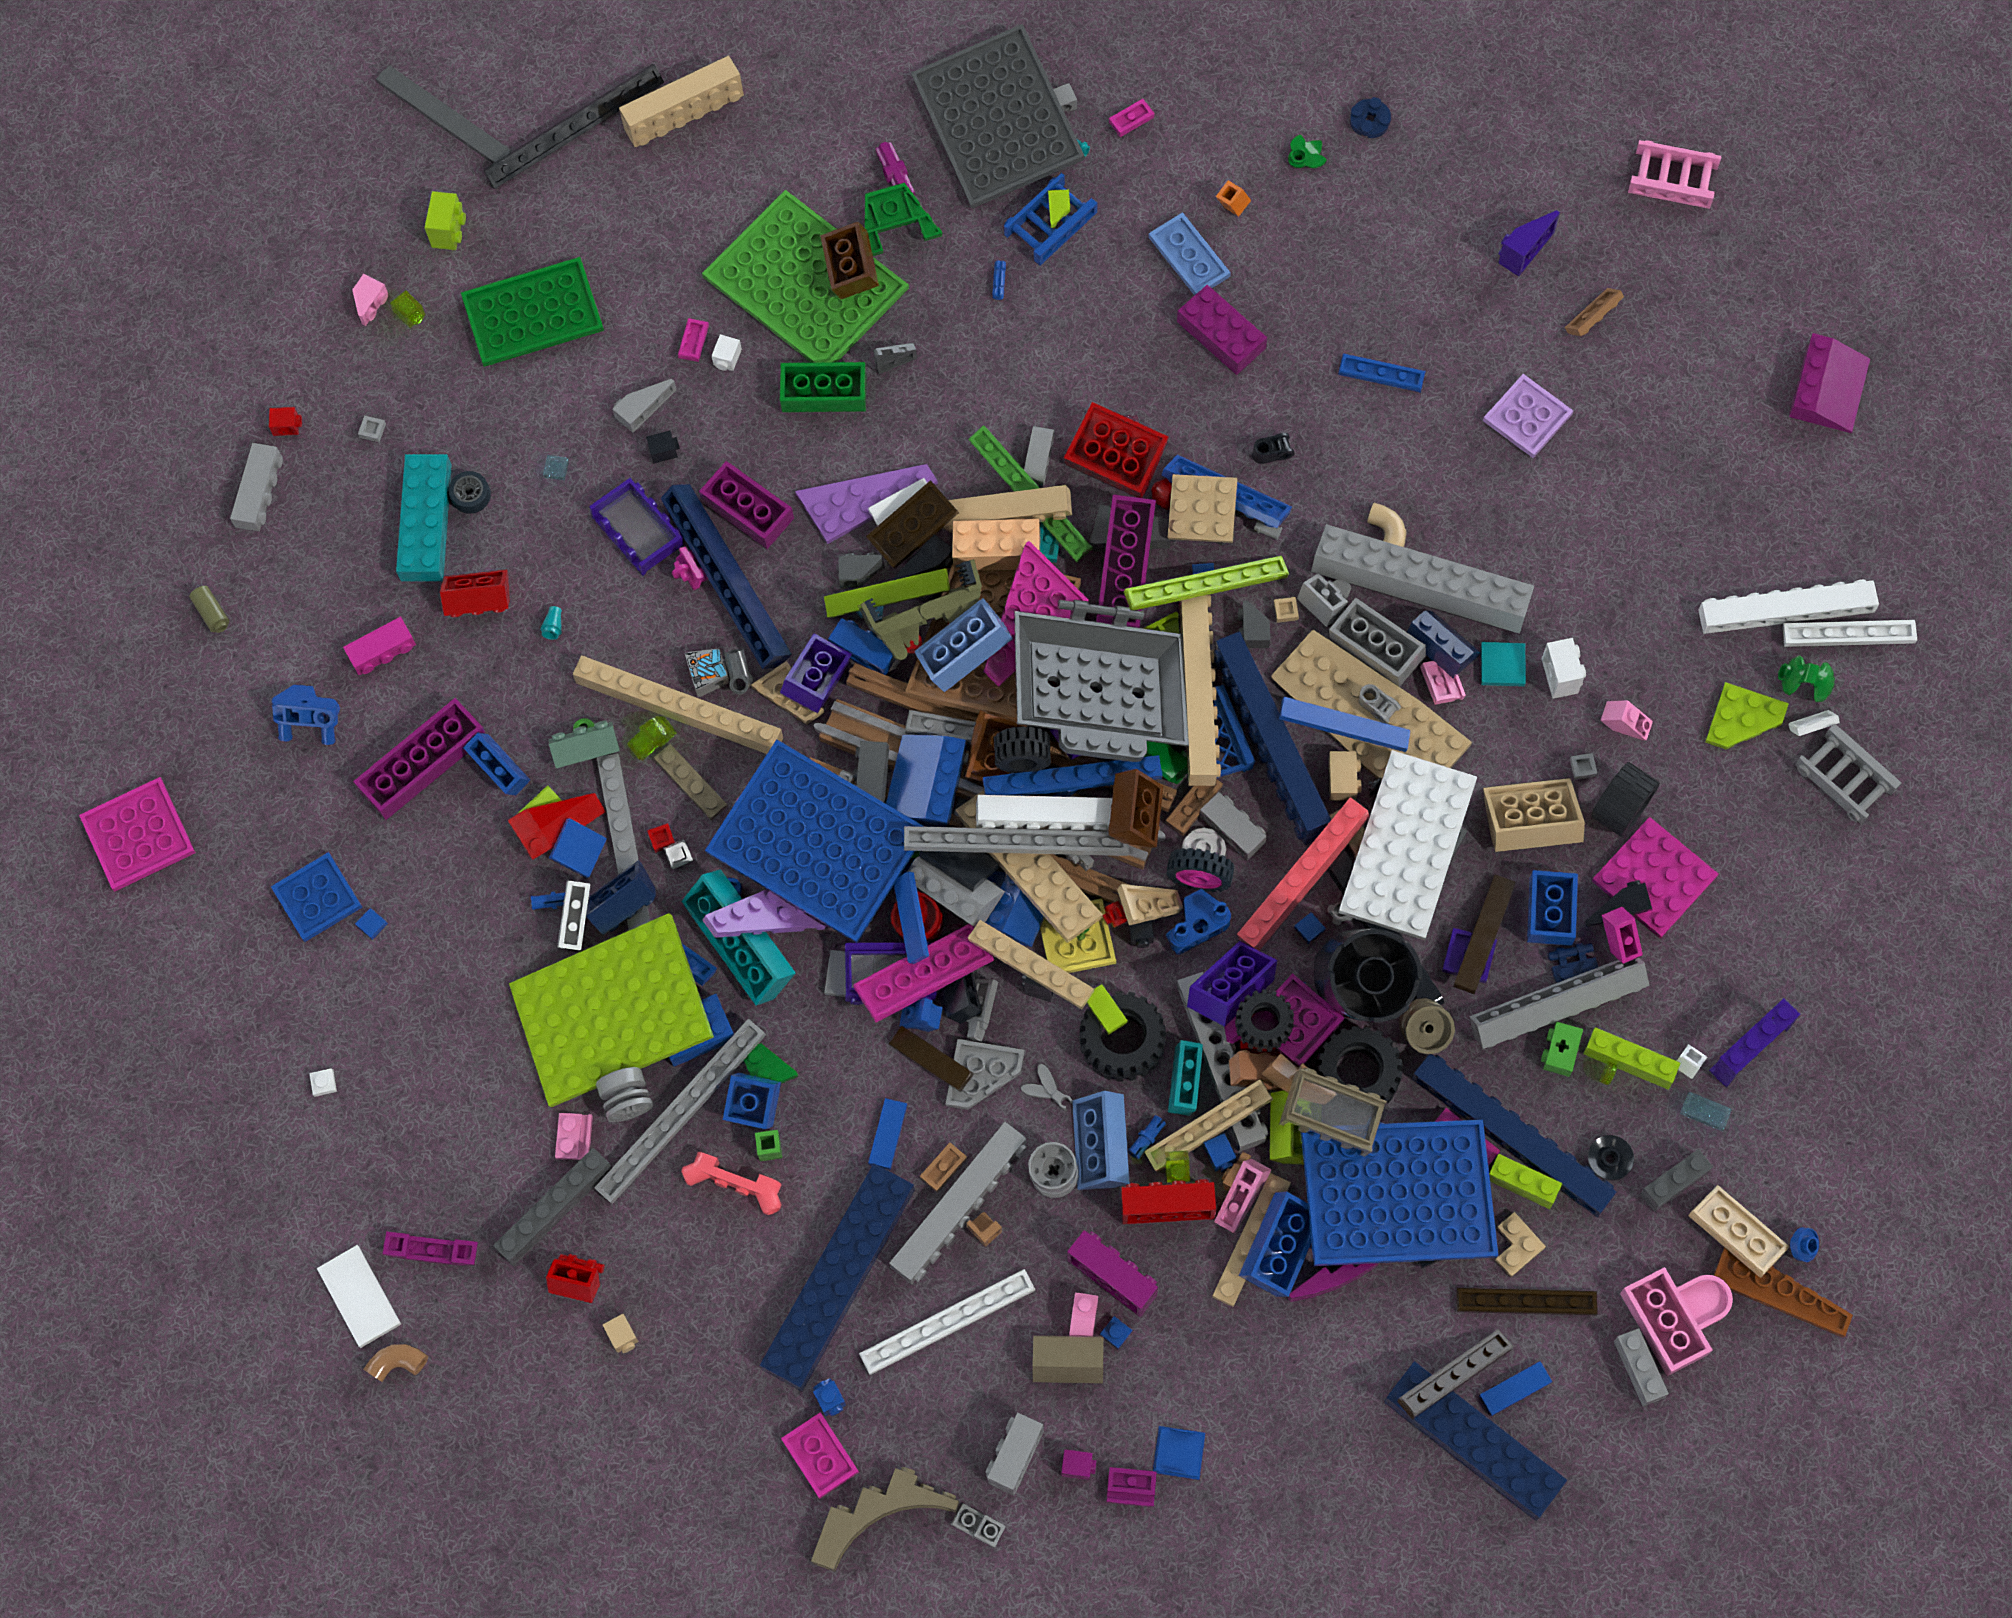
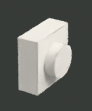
M332 1068L309 1073L314 1096L337 1092Z

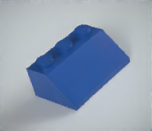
M1006 875L1001 886L1005 893L985 923L1021 945L1032 947L1045 917L1013 880Z

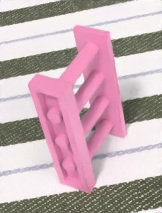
M1639 140L1636 154L1642 155L1638 176H1632L1628 193L1710 209L1714 198V191L1708 190L1711 170L1718 169L1721 156L1710 152L1703 153L1657 144L1652 141ZM1650 157L1663 159L1659 180L1646 178ZM1671 161L1683 163L1679 184L1667 182ZM1691 165L1703 167L1700 188L1687 186Z

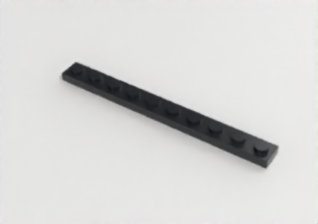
M654 64L649 65L485 168L483 172L491 186L496 189L620 111L619 107L644 96L663 84L664 81Z

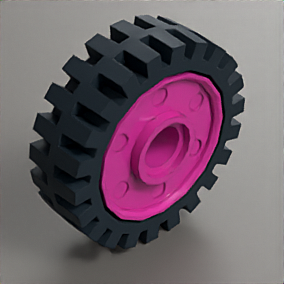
M1181 848L1171 852L1166 875L1173 883H1178L1181 887L1186 886L1187 889L1194 888L1196 891L1203 889L1205 892H1209V890L1217 892L1218 890L1222 892L1231 887L1234 864L1230 859H1226L1223 855L1219 856V853L1216 852L1210 853L1209 850L1202 851V849L1198 848L1196 850L1193 848H1188L1187 850Z

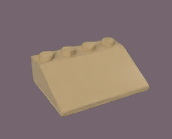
M1570 778L1483 788L1489 829L1495 852L1583 842L1585 822Z

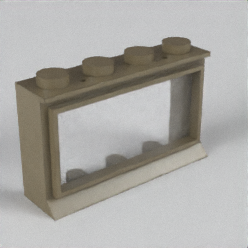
M1301 1068L1294 1075L1279 1124L1284 1126L1290 1122L1298 1125L1300 1132L1307 1133L1311 1130L1320 1134L1319 1138L1321 1140L1328 1141L1334 1139L1342 1142V1148L1350 1149L1355 1147L1360 1149V1155L1365 1157L1372 1152L1373 1142L1387 1101L1380 1099V1096L1375 1093L1359 1091L1357 1086L1338 1083V1080L1334 1077H1323L1318 1075L1313 1069Z

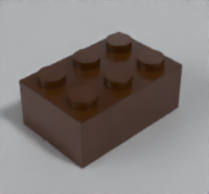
M859 222L820 235L831 290L841 300L879 286L868 232Z

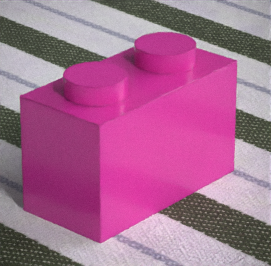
M1623 907L1602 915L1610 952L1623 964L1642 956L1643 953L1635 918Z

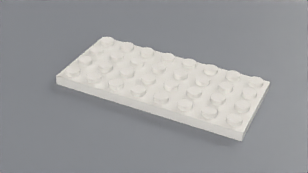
M1392 750L1339 913L1425 941L1477 776Z

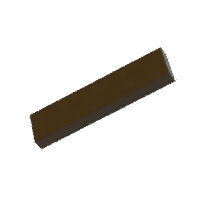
M903 1026L899 1028L889 1042L891 1047L959 1092H962L974 1075L973 1072Z

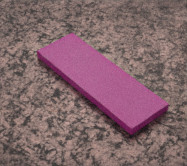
M967 924L927 945L929 957L915 964L908 963V959L905 957L853 984L855 991L874 1021L878 1022L994 961L993 955L968 941V937L974 929L973 925Z

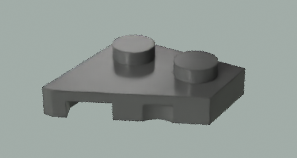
M913 343L873 349L875 368L878 374L917 359L916 348Z

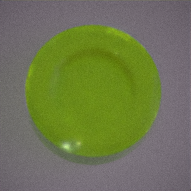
M1608 1062L1603 1069L1599 1082L1609 1085L1615 1076L1617 1065Z

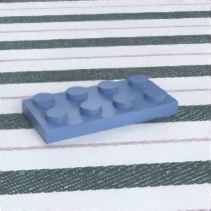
M1183 212L1149 233V239L1194 295L1207 284L1213 288L1230 277V271Z

